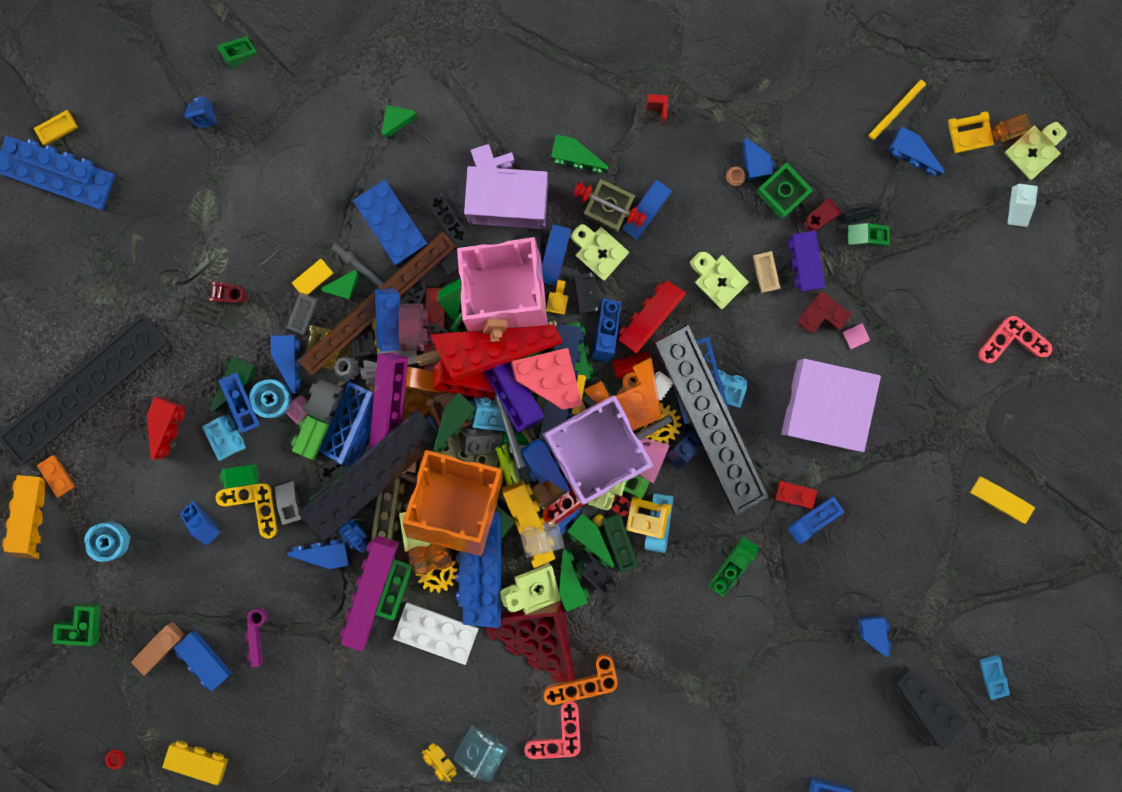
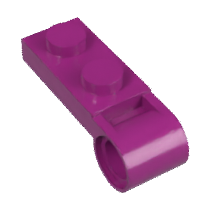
M262 607L255 608L247 616L248 632H245L246 643H249L250 651L247 652V659L249 663L251 662V667H259L263 664L259 626L267 621L268 613ZM255 612L261 614V622H257L254 619Z

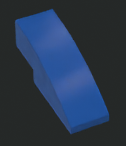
M656 180L637 206V212L642 213L645 211L644 215L647 216L642 227L638 225L636 229L635 223L632 222L628 225V222H626L622 230L637 240L672 191Z
M552 225L542 264L544 284L557 287L571 234L570 228Z

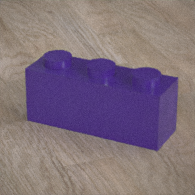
M816 231L792 234L788 240L789 250L793 251L794 258L791 259L792 269L796 270L797 277L794 278L796 289L799 288V293L825 288Z

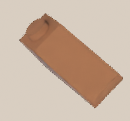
M174 622L166 625L131 663L145 676L186 635Z

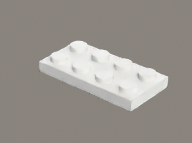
M407 602L393 639L466 665L479 628L472 625H463V622Z

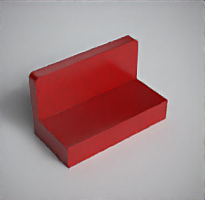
M648 94L646 110L661 111L660 125L664 126L667 119L668 95Z

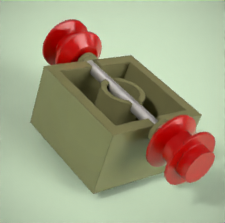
M600 179L594 193H591V185L585 187L583 186V181L581 184H576L572 192L575 194L574 199L579 196L582 198V203L587 201L588 198L590 200L583 217L617 233L625 217H628V225L633 222L636 224V229L638 225L642 227L647 217L644 215L645 211L639 213L637 212V207L633 208L631 212L629 210L635 195Z

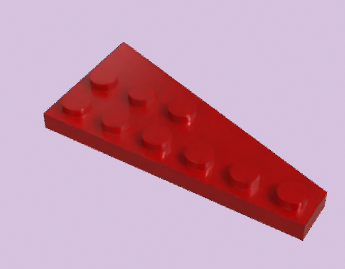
M555 325L506 328L502 338H499V342H491L490 334H484L483 330L431 335V340L452 382L562 344V338Z

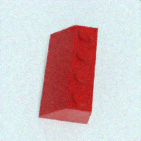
M668 280L665 283L660 282L654 290L656 292L654 297H648L642 304L644 309L640 313L636 311L630 318L632 323L629 327L624 326L617 334L620 336L617 341L634 355L686 295L683 290Z

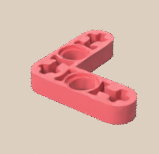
M1011 316L1001 323L980 349L979 358L984 363L995 362L1013 339L1040 358L1051 354L1052 345L1020 318ZM1015 321L1016 323L1014 325L1018 329L1022 327L1024 329H1022L1020 332L1015 328L1010 329V324L1008 322ZM1026 331L1032 334L1030 342H1025L1022 338L1023 333ZM999 334L1005 337L1003 345L996 343V336ZM1035 342L1040 346L1045 345L1044 349L1046 352L1040 353V348L1037 345H1033V347L1031 345ZM993 346L999 349L998 351L995 349L991 352L992 358H985V351H990Z
M575 701L562 703L561 705L562 738L530 740L525 745L527 757L530 759L574 757L580 752L578 705ZM567 704H571L573 708L575 707V710H572V718L576 717V720L571 718L564 720V717L568 718V711L564 710V708H567ZM568 723H573L576 726V730L573 733H568L565 730V726ZM577 736V739L573 738V744L577 748H574V752H570V749L566 748L570 745L569 738L565 739V737L572 738ZM555 743L558 746V750L556 753H550L547 750V746ZM541 744H544L545 754H541L542 750H536L535 754H532L530 750L528 751L531 745H535V748H541Z

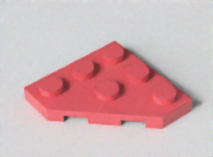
M568 348L511 361L515 381L529 388L543 399L550 401L561 410L582 405Z

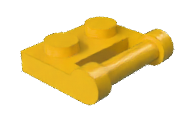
M987 111L981 112L980 115L948 120L955 154L994 145ZM980 122L982 124V128L958 133V127Z
M634 496L631 502L626 530L664 539L671 505L666 503L663 505ZM641 507L660 512V517L638 513V509Z

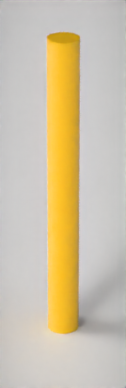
M920 80L868 136L875 140L926 86V83Z

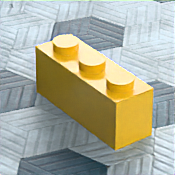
M176 741L169 745L162 768L214 785H218L222 781L229 760L224 758L223 754L216 752L211 754L202 747L193 748L187 746L188 744L183 741Z

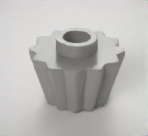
M340 357L334 366L336 376L340 380L347 382L350 379L354 380L355 376L359 375V362L353 357Z
M364 360L361 376L362 380L366 379L367 387L375 384L377 362Z

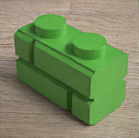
M312 416L302 418L299 424L301 431L298 436H294L291 446H293L292 451L315 460L330 424Z

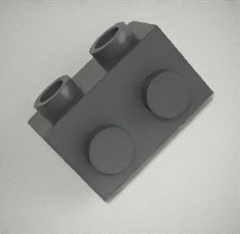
M466 426L458 433V436L464 442L465 455L497 453L495 448L498 446L502 450L503 434L498 430Z

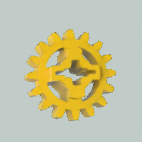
M660 403V410L662 411L660 419L670 415L673 420V426L667 424L665 426L668 428L662 427L645 438L651 437V440H657V442L661 443L664 440L666 444H669L668 439L675 440L673 434L680 433L676 430L677 427L681 426L680 423H677L680 416H674L676 410L670 411V405L663 408V404ZM661 432H670L667 436L659 437Z
M434 551L433 556L427 553V559H420L423 564L417 565L420 571L416 573V576H421L418 582L425 583L424 589L429 586L430 592L437 589V592L440 593L441 588L447 591V585L453 586L452 579H456L454 572L458 571V568H453L456 561L450 562L451 555L444 557L443 551L440 555H437V551ZM435 559L443 560L445 563H437ZM428 563V566L430 567L429 572L425 574L424 569L426 564ZM434 567H436V569L442 570L440 572V576H438L437 574L434 575L432 573L434 571ZM450 570L449 578L446 581L445 572ZM429 580H435L438 584H433Z

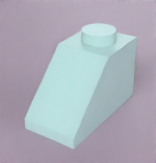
M1017 184L1012 187L1007 225L1028 227L1036 205L1038 186Z

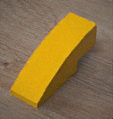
M979 476L970 491L971 494L1023 524H1026L1035 509L1034 506Z

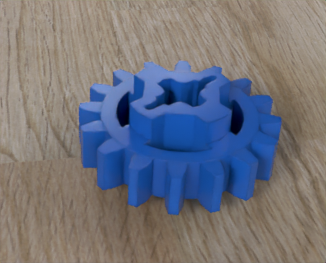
M349 519L340 527L339 533L351 549L357 548L359 552L364 553L369 544L366 541L368 536L355 519L351 521Z

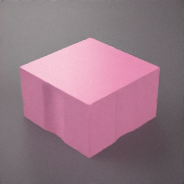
M535 237L506 241L496 245L484 244L457 248L459 274L462 281V318L468 332L483 330L487 319H507V328L548 325L542 261Z

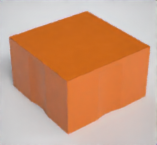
M425 450L418 472L417 485L410 498L403 521L406 537L482 556L503 485L502 469L476 462H464L452 456Z

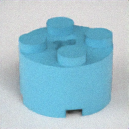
M272 379L257 383L252 388L249 396L253 411L264 418L283 416L292 403V393L287 385ZM273 395L274 402L269 403L268 396Z
M104 522L91 527L85 535L84 543L87 554L99 562L117 559L127 551L130 535L119 523ZM105 538H108L109 545H106L107 541Z

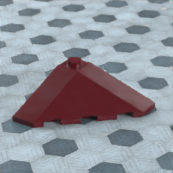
M562 602L553 603L528 614H525L523 609L501 614V627H486L489 638L494 641L498 638L507 644L505 647L516 656L520 653L529 659L528 664L538 671L544 669L550 673V679L553 681L565 682L575 680L567 621Z

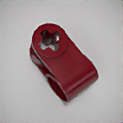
M828 198L804 220V227L807 231H818L842 212L831 198ZM816 219L817 223L812 225L810 222Z
M210 282L212 289L208 301L242 304L247 300V292L242 287L220 282ZM236 290H239L240 297L235 300L233 298V293Z

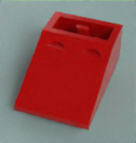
M154 397L147 414L152 460L164 459V457L169 455L171 450L170 442L177 436L178 423L184 419L186 413L184 405L163 397Z

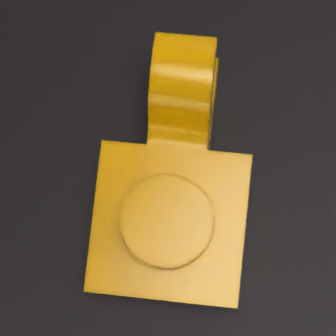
M558 280L556 293L550 292L546 311L565 315L569 297L563 295L566 281Z

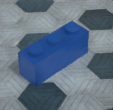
M394 288L375 289L376 346L382 352L401 350L400 293Z
M196 630L188 634L174 647L176 656L188 664L189 671L201 679L200 683L207 690L213 691L232 674L230 669Z

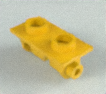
M432 743L428 747L429 751H422L424 754L423 759L429 766H433L436 770L434 773L440 781L449 782L451 781L449 776L453 778L457 774L455 771L456 767L448 758L442 763L441 759L446 755L438 744Z

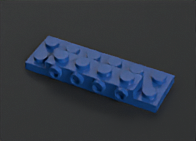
M9 136L5 137L0 150V174L103 211L116 176L115 174L92 166L93 162L83 158L81 162L75 160V156L67 152H63V155L56 153L57 149L47 145L45 149L38 147L39 143L28 139L27 142Z
M495 511L482 556L462 551L456 555V562L459 564V571L456 574V581L459 583L456 601L459 602V607H463V625L501 627V511Z

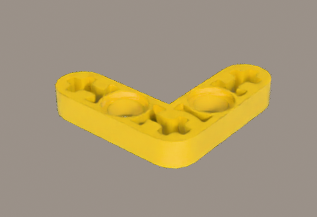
M260 483L220 490L216 494V502L220 506L255 502L260 535L269 539L277 534L278 524L274 497L269 484ZM263 486L265 490H268V493L265 494V500L269 499L270 502L260 504L259 500H263V495L259 494L258 491ZM242 489L249 492L247 500H242L239 497ZM233 490H235V498L228 499L227 503L221 500L224 492L226 495H233ZM264 505L271 508L269 516H264L261 513V508ZM272 518L273 521H269V526L274 529L270 533L271 535L268 532H264V528H267V522L263 523L262 519Z

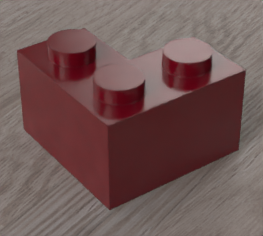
M820 291L795 324L808 334H813L823 321L838 331L842 329L852 314L824 292Z

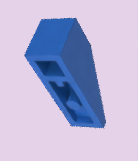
M199 97L195 98L194 102L188 103L184 114L185 118L197 128L201 129L217 124L213 106L209 99Z
M237 372L219 379L218 381L238 430L244 433L259 426V422Z

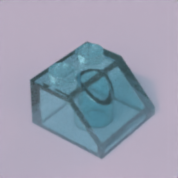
M471 725L453 760L474 778L491 782L509 748L495 737Z

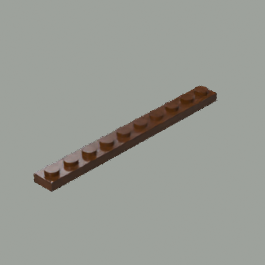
M441 232L378 289L394 288L400 293V296L403 295L456 246L444 232ZM375 292L298 360L311 376L376 319Z

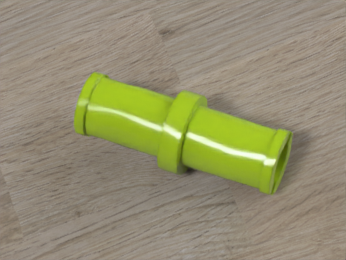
M506 444L501 445L503 453L500 446H498L495 450L500 461L499 467L503 470L507 485H513L512 480L514 483H518L519 479L514 469L515 463L514 460H511L508 446Z

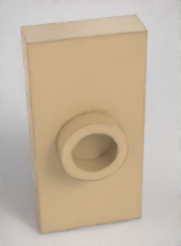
M772 251L753 255L761 293L781 289Z

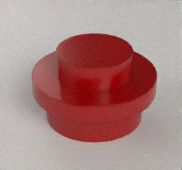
M120 750L110 751L105 758L106 765L111 769L121 768L125 763V755Z

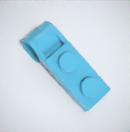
M653 494V503L670 504L671 511L668 515L664 539L647 535L645 550L665 553L674 496ZM651 510V516L660 517V512Z

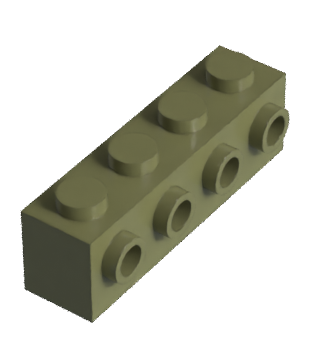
M452 437L447 439L449 444L442 452L436 451V453L452 456L464 462H476L500 469L497 453L465 455L464 442ZM502 470V483H503L506 479H505V476H504V473H503V470Z
M396 478L378 494L372 541L379 535L397 542V540H394L395 532H398L400 527V521H397L398 513L402 512L403 502H400L401 494H404L406 486L402 478Z

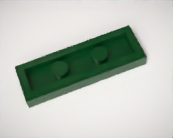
M620 513L602 518L620 573L639 567Z

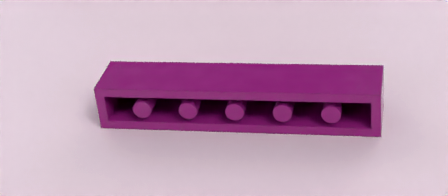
M394 352L378 354L369 450L402 422L408 358Z
M379 535L376 536L374 541L370 540L367 547V552H370L369 556L364 558L361 566L364 572L363 575H359L356 586L359 588L357 592L353 593L350 603H353V607L348 609L345 620H348L347 626H343L340 637H343L341 645L363 652L399 542Z

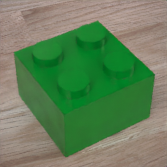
M786 162L756 193L783 219L813 190Z

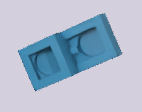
M999 655L980 659L990 699L994 700L1010 695L1007 678L1004 676Z

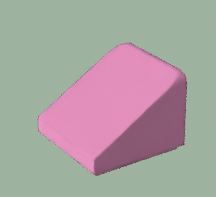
M862 323L842 332L850 349L870 341Z
M301 395L292 401L286 412L297 425L300 424L302 418L308 415L303 411L307 400Z

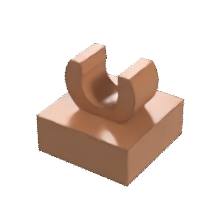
M487 319L483 326V333L490 334L491 342H499V338H502V334L508 327L507 319Z

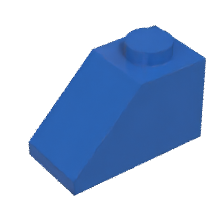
M744 139L742 146L748 180L771 177L773 171H775L774 160H771L770 155L752 141Z

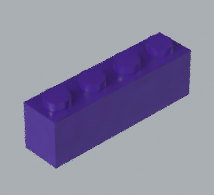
M511 362L483 371L518 433L537 425L545 417L542 409L533 398L532 392L524 385L515 381Z

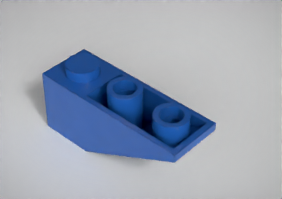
M904 127L898 130L888 150L892 152L891 155L897 159L903 158L909 161L911 166L915 168L921 167L926 170L927 174L934 177L944 173L945 170L920 135Z
M602 299L591 359L609 363L615 354L621 302Z
M294 335L271 336V355L291 392L298 394V389H301V378H298V370H301V364L298 362V351L301 350L300 340H297V336Z
M536 439L520 449L524 464L528 469L566 492L570 491L567 486L569 482L565 475L560 473L558 469L560 465L550 455L551 448L546 442Z
M341 539L332 540L329 545H323L322 542L311 544V548L304 549V546L292 547V551L287 553L290 557L327 569L349 566L351 564L348 544L342 542Z

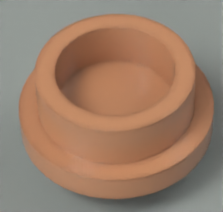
M732 167L726 174L728 183L733 186L741 185L746 177L744 170L740 167Z

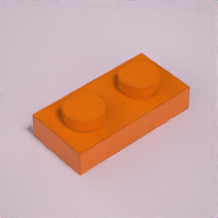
M52 455L37 465L57 498L75 488L56 455Z

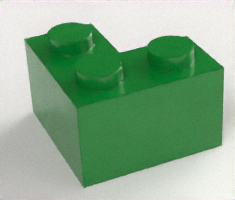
M79 604L75 606L74 622L61 621L54 624L53 644L93 646L97 644L101 605Z

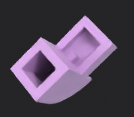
M489 144L471 150L476 167L508 169L515 163L512 152L493 158Z

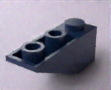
M692 428L666 453L665 457L677 470L685 465L702 448L694 429Z

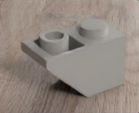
M294 481L276 486V502L282 525L302 519L298 515V511L302 506Z

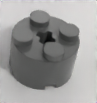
M319 379L316 384L313 383L309 391L311 398L309 401H306L303 411L312 417L330 423L333 419V416L330 415L334 411L336 412L343 396L341 391L344 388L324 379Z

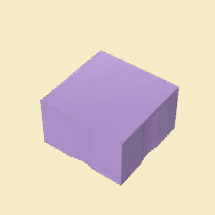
M468 166L464 210L468 223L545 229L548 193L547 172Z
M808 359L797 360L791 386V399L786 409L781 435L820 442L851 451L864 452L881 376Z
M615 395L602 400L542 433L575 495L583 505L606 493L616 484L629 480L654 466L640 440L633 433L629 420Z

